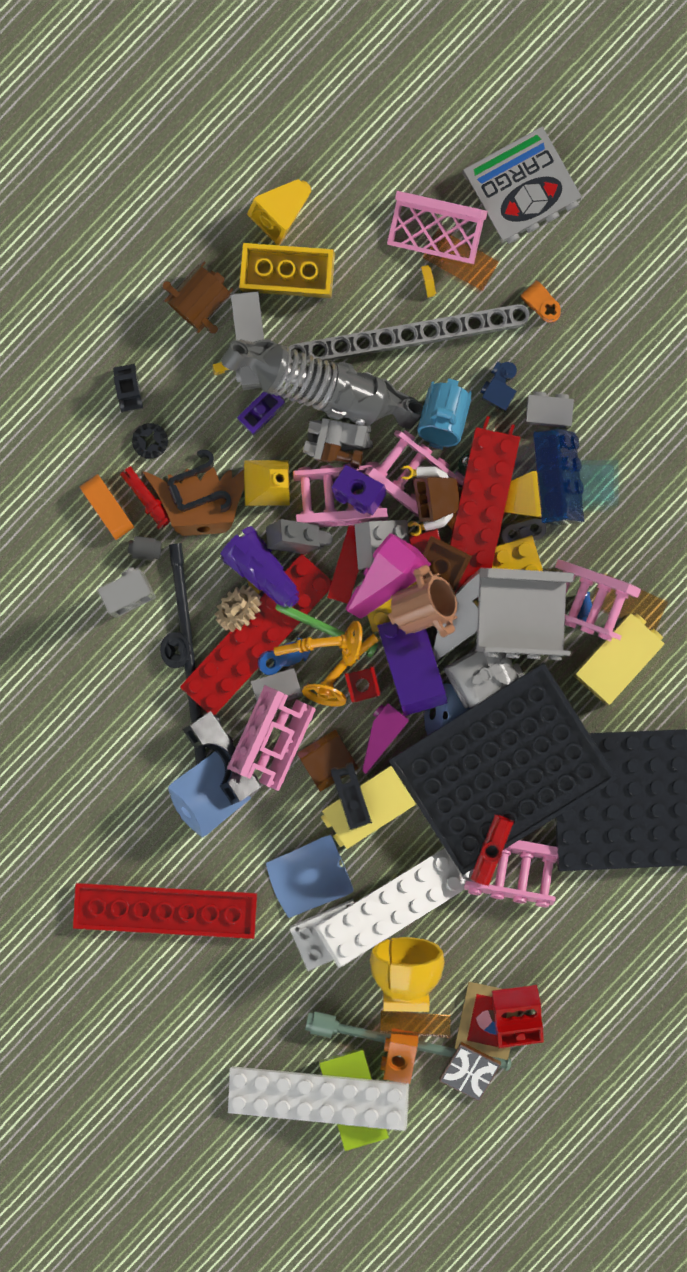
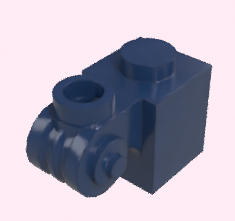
M497 361L491 372L495 376L491 383L486 381L480 393L484 394L481 400L505 413L517 392L515 389L507 386L505 380L513 379L517 373V368L511 362L501 363Z

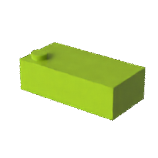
M363 1048L319 1060L322 1075L372 1080ZM337 1124L345 1151L389 1138L387 1129Z

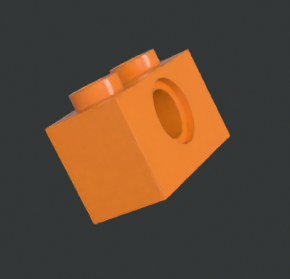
M392 1029L391 1037L385 1039L384 1051L388 1052L387 1057L382 1056L380 1070H384L383 1080L411 1083L419 1034Z

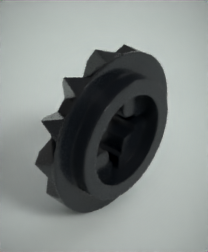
M146 423L140 425L133 433L132 445L139 456L146 459H154L161 456L167 449L168 436L165 430L158 424ZM154 432L153 439L159 445L151 444L147 448V450H145L146 441L143 438H141V436L149 437Z
M180 632L167 634L161 642L160 653L162 660L171 668L184 667V664L189 662L188 657L192 653L189 651L191 643L187 642V636L180 634ZM174 646H179V654H175L176 649L174 648Z

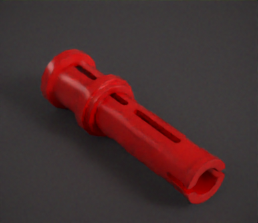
M131 466L126 468V472H121L120 476L146 507L144 509L145 513L153 518L157 523L158 530H161L170 523L161 500L155 499Z

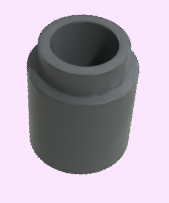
M134 536V540L129 541L128 554H132V559L150 561L160 559L162 541H156V538Z

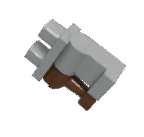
M325 418L322 421L310 420L308 432L319 435L318 442L306 441L303 453L314 457L316 461L334 463L336 461L349 462L352 468H360L363 451L354 450L352 454L341 450L342 444L365 449L369 432L367 426L348 424Z

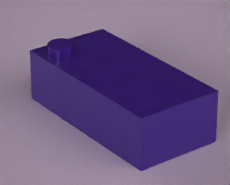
M387 622L377 625L403 715L407 716L447 704L446 692L426 629L406 634L405 631L399 628L397 623Z

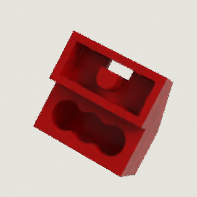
M537 985L492 990V1006L498 1047L506 1048L544 1043L541 1001ZM529 1009L535 1010V1013L532 1015L511 1016L510 1018L501 1017L506 1012L514 1013Z

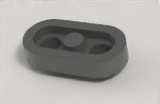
M532 516L508 522L501 529V537L504 543L532 535L534 540H538L546 533V525L543 519ZM532 524H537L535 529L530 528ZM510 530H515L513 535L508 534Z

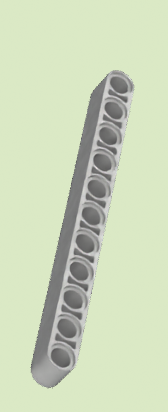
M517 304L293 344L288 348L290 351L296 349L304 352L306 357L311 354L316 359L317 357L313 355L312 350L316 346H321L325 349L324 355L319 357L321 361H333L520 328L527 323L529 311L524 305ZM515 311H522L525 319L523 321H516L512 315ZM492 315H500L503 323L494 325L491 323L490 317ZM473 318L478 319L481 326L478 329H471L468 321ZM450 322L456 323L458 331L449 333L446 330V325ZM431 326L436 330V334L433 337H427L423 330ZM403 331H411L414 334V338L411 341L403 340L401 337ZM387 334L391 337L392 341L388 345H383L379 342V337ZM359 339H367L370 343L366 349L359 348L356 344ZM338 342H343L347 345V350L343 353H338L334 348ZM302 358L298 361L297 367L301 365Z

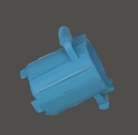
M448 379L447 383L440 382L435 384L432 381L428 388L417 431L419 437L430 443L429 447L442 450L443 446H457L461 441L471 402V391L468 393L464 388L459 387V381Z

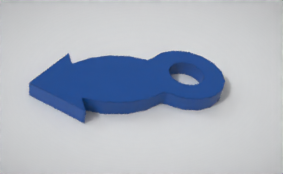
M289 642V643H286V644H284V645H288V644H292V643H296V642ZM268 650L259 657L258 667L264 674L273 675L282 666L294 665L302 658L306 662L311 651H304L303 653L297 651L275 656L273 650ZM269 658H273L274 665L268 668L266 661Z

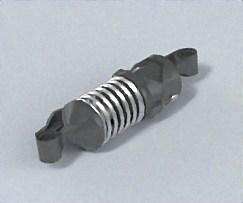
M242 339L232 341L221 358L223 366L230 371H237L240 368L249 366L257 376L261 389L265 393L276 396L281 395L284 399L296 400L299 404L304 403L306 406L312 405L313 408L326 412L327 416L333 419L346 417L358 425L369 426L378 419L393 414L401 427L412 429L422 415V404L415 398L397 391L386 378L382 379L373 376L369 372H356L351 364L345 362L329 363L327 360L322 362L319 357L314 359L311 354L306 357L304 352L298 354L296 349L290 351L287 346L276 344L270 339L255 342ZM294 354V355H295L294 361H293L292 365H290L291 357H292V355ZM302 356V363L300 367H297L298 361ZM310 359V364L306 366L307 361Z

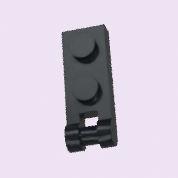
M346 763L345 767L339 769L337 767L331 768L330 770L350 830L371 824L372 821L353 763ZM349 775L351 781L342 784L341 777Z

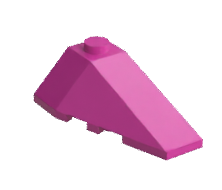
M392 533L375 550L373 554L374 561L371 567L366 568L363 573L365 578L362 584L356 587L345 608L349 613L360 619L390 600V596L397 591L405 589L416 582L415 569L423 565H431L416 547Z

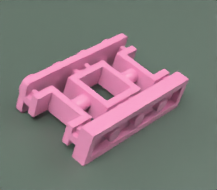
M264 685L227 769L251 779L255 769L260 770L263 774L259 783L279 791L316 709L296 700L291 710L284 706L288 695ZM277 709H280L281 712L277 721L273 722L272 720ZM289 714H291L293 717L288 728L284 727ZM275 727L282 730L273 751L265 748V745ZM260 750L262 751V754L259 758L258 763H253L258 751ZM270 756H273L274 759L270 768H265Z

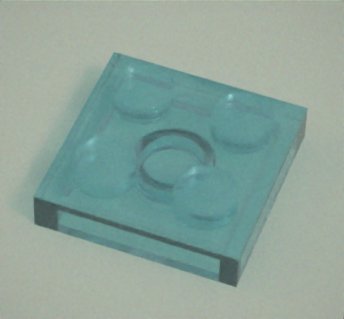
M573 460V506H618V460Z

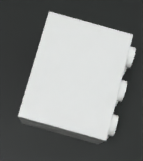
M353 899L290 926V931L308 971L334 960L315 927L348 908L346 905L351 906L354 904Z

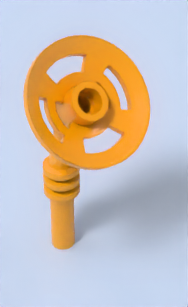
M352 621L345 635L299 639L296 643L274 647L275 656H280L297 651L303 653L304 651H312L317 647L338 645L339 648H342L345 665L352 666L361 648L362 627L359 621Z
M374 633L361 643L357 660H360V656L379 641ZM342 659L321 684L305 685L302 689L303 695L321 705L332 707L345 705L347 701L346 696L335 689L333 685L336 679L348 667L345 665L344 660ZM310 690H315V692L318 693V695L314 694Z

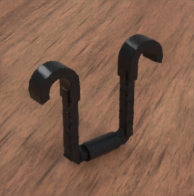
M199 450L197 452L200 459L207 457L209 461L195 469L170 477L167 485L170 486L168 490L173 502L177 505L178 510L185 512L207 502L223 498L226 500V503L221 505V513L226 512L232 505L231 496L226 491H217L185 505L182 504L183 500L177 486L174 485L175 482L209 471L215 463L214 456L209 450Z

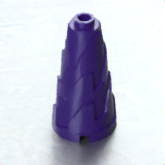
M252 526L243 529L242 532L245 536L239 537L236 534L221 551L220 559L242 578L245 577L258 590L266 593L278 605L288 606L289 608L293 607L300 599L298 597L299 592L296 589L297 586L283 571L284 568L273 556L272 550L267 549V544L259 536L258 531Z

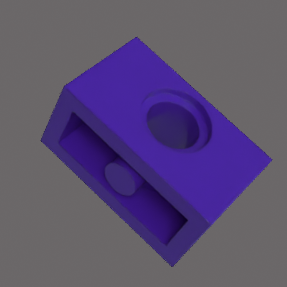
M263 391L237 419L255 436L286 403L280 396Z
M345 465L332 485L336 500L343 504L349 503L362 514L368 513L372 516L387 494L384 484ZM356 490H363L361 494H353Z

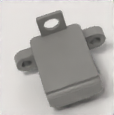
M474 650L443 668L465 709L478 705L520 678L512 665L511 658L506 657V653H498V657H486L484 652H476Z

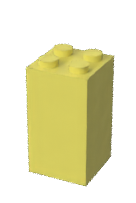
M637 613L634 615L628 614L612 631L622 636L620 640L612 638L611 641L604 640L573 674L579 682L606 706L610 705L665 644L661 641L664 637L655 629L649 630L645 626L646 621Z
M389 766L360 785L372 821L371 824L350 830L340 799L322 810L324 815L321 818L327 828L332 826L336 834L333 837L340 848L342 846H345L346 849L350 848L416 805L392 766Z

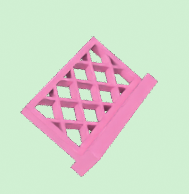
M396 192L395 200L397 202L387 245L474 264L483 222L486 220L488 211L405 192ZM402 206L409 207L414 215L405 222L400 217ZM415 209L422 210V211H420L419 213H416ZM425 212H431L435 221L425 227L419 216ZM449 216L453 218L456 226L446 232L440 221ZM416 219L422 230L412 236L406 225ZM469 221L476 222L475 233L467 236L462 226ZM438 224L443 235L433 241L427 230ZM403 228L409 238L402 243L395 242L396 232ZM459 228L465 239L454 245L449 234ZM425 233L430 243L421 248L414 239ZM446 237L452 248L443 253L439 251L436 243ZM411 241L414 246L408 245L407 243ZM466 242L471 248L469 258L461 257L457 250L458 247Z

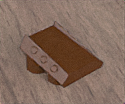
M336 730L297 753L320 792L335 783L331 768L337 767L339 769L345 767L346 763L352 762L354 769H359Z

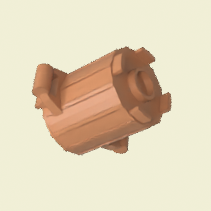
M423 565L414 570L417 584L397 591L390 596L392 598V613L388 614L391 623H397L399 628L405 631L406 634L415 633L435 625L439 635L446 637L455 631L452 620L457 618V615L455 616L457 610L455 592L449 582L442 577H438L439 573L433 575L429 566Z

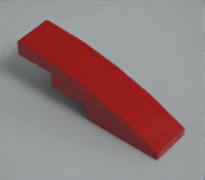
M355 525L348 526L327 596L329 599L346 604L351 599L359 572Z

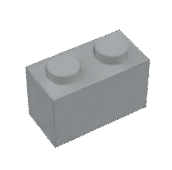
M533 392V395H528L525 424L562 428L571 427L574 399H569V395L556 394L555 397H548L545 392Z

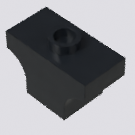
M129 364L114 367L113 378L121 413L144 409L136 365Z

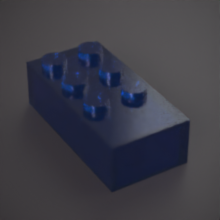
M555 429L533 433L542 523L566 525L584 522L582 502L584 486L580 480L582 465L578 458L579 439L576 436V432Z

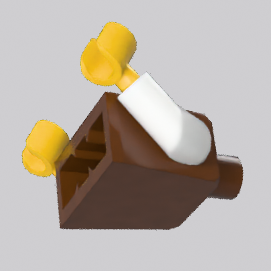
M403 466L401 469H408L410 471L408 477H401L403 480L417 476L413 480L419 522H423L421 524L416 521L409 522L407 524L408 527L418 526L417 531L410 534L418 536L422 530L430 531L444 527L453 517V513L459 511L462 486H458L455 478H448L447 473L437 467H417V469H412L410 466Z

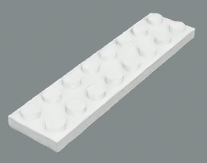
M444 848L318 925L315 929L339 968L465 890L464 884L466 881H472L470 877L474 869L462 876Z
M232 1066L229 1077L228 1113L405 1131L407 1129L409 1083Z

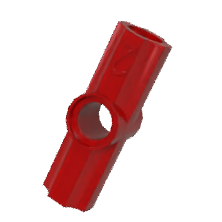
M495 814L486 839L482 844L481 852L470 877L471 880L481 885L489 886L514 823L512 820ZM490 845H494L498 848V852L495 855H489L485 849Z

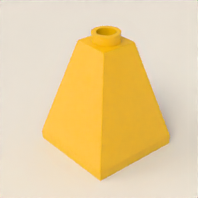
M297 179L260 194L253 199L247 215L277 245H280L311 193V187L306 181Z
M289 460L244 461L245 506L290 505Z
M532 471L512 480L504 512L545 519L550 518L546 474Z

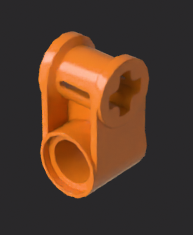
M535 280L520 297L544 321L553 323L560 317V305L539 281ZM547 307L550 309L555 308L554 316L551 313L546 315Z

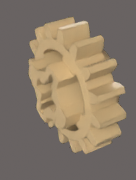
M245 585L242 586L241 590L236 587L233 593L229 591L228 597L222 598V603L217 605L219 611L215 613L216 621L226 631L229 629L231 632H234L236 628L241 630L244 624L248 626L249 620H254L256 618L254 616L255 613L260 612L258 608L262 604L259 600L261 598L260 595L252 587L249 586L247 588Z

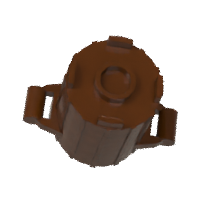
M203 261L195 267L176 289L171 286L169 281H163L161 288L169 294L162 301L167 302L184 320L196 329V333H199L206 327L209 333L214 334L218 331V327L213 325L208 319L231 295L234 289L230 288L227 290L223 285L225 278L218 272L207 271L203 267L206 262Z

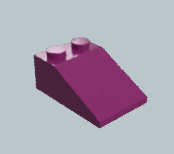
M381 704L373 714L376 718L372 724L362 769L365 774L409 721L390 704L386 706Z

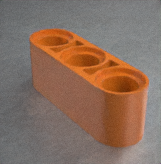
M98 474L79 486L115 540L135 528Z

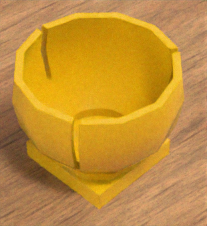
M412 937L386 939L375 945L371 952L370 966L373 978L383 991V1011L429 1012V993L441 979L444 968V955L439 945L426 939Z

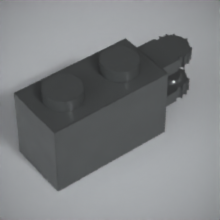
M280 519L266 527L267 549L307 554L316 549L320 550L324 546L330 545L333 541L330 532L319 530V525Z

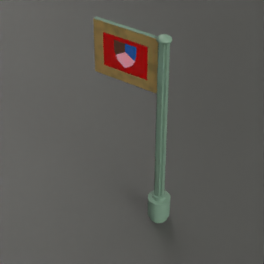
M468 981L455 1047L450 1048L418 1041L417 1050L452 1057L460 1042H463L501 1061L500 1068L508 1071L511 1068V1060L508 1058L511 1047H498L492 1006V990H500L501 988ZM316 1011L308 1013L305 1030L310 1031V1034L331 1038L332 1034L337 1035V1033L385 1043V1039L391 1037L390 1034L339 1024V1021L335 1020L336 1016ZM516 1011V1012H514V1013L506 1012V1013L502 1014L501 1017H502V1018H510L511 1016L517 1017L518 1011Z

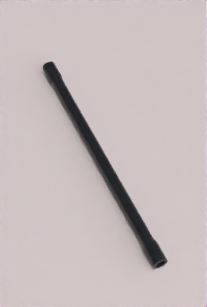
M182 543L169 544L168 546L173 569L180 634L187 636V642L191 643L189 651L192 653L188 657L189 662L184 664L185 678L187 679L195 671L196 666L183 566ZM188 696L192 723L201 716V708ZM205 747L194 748L197 765L207 758Z

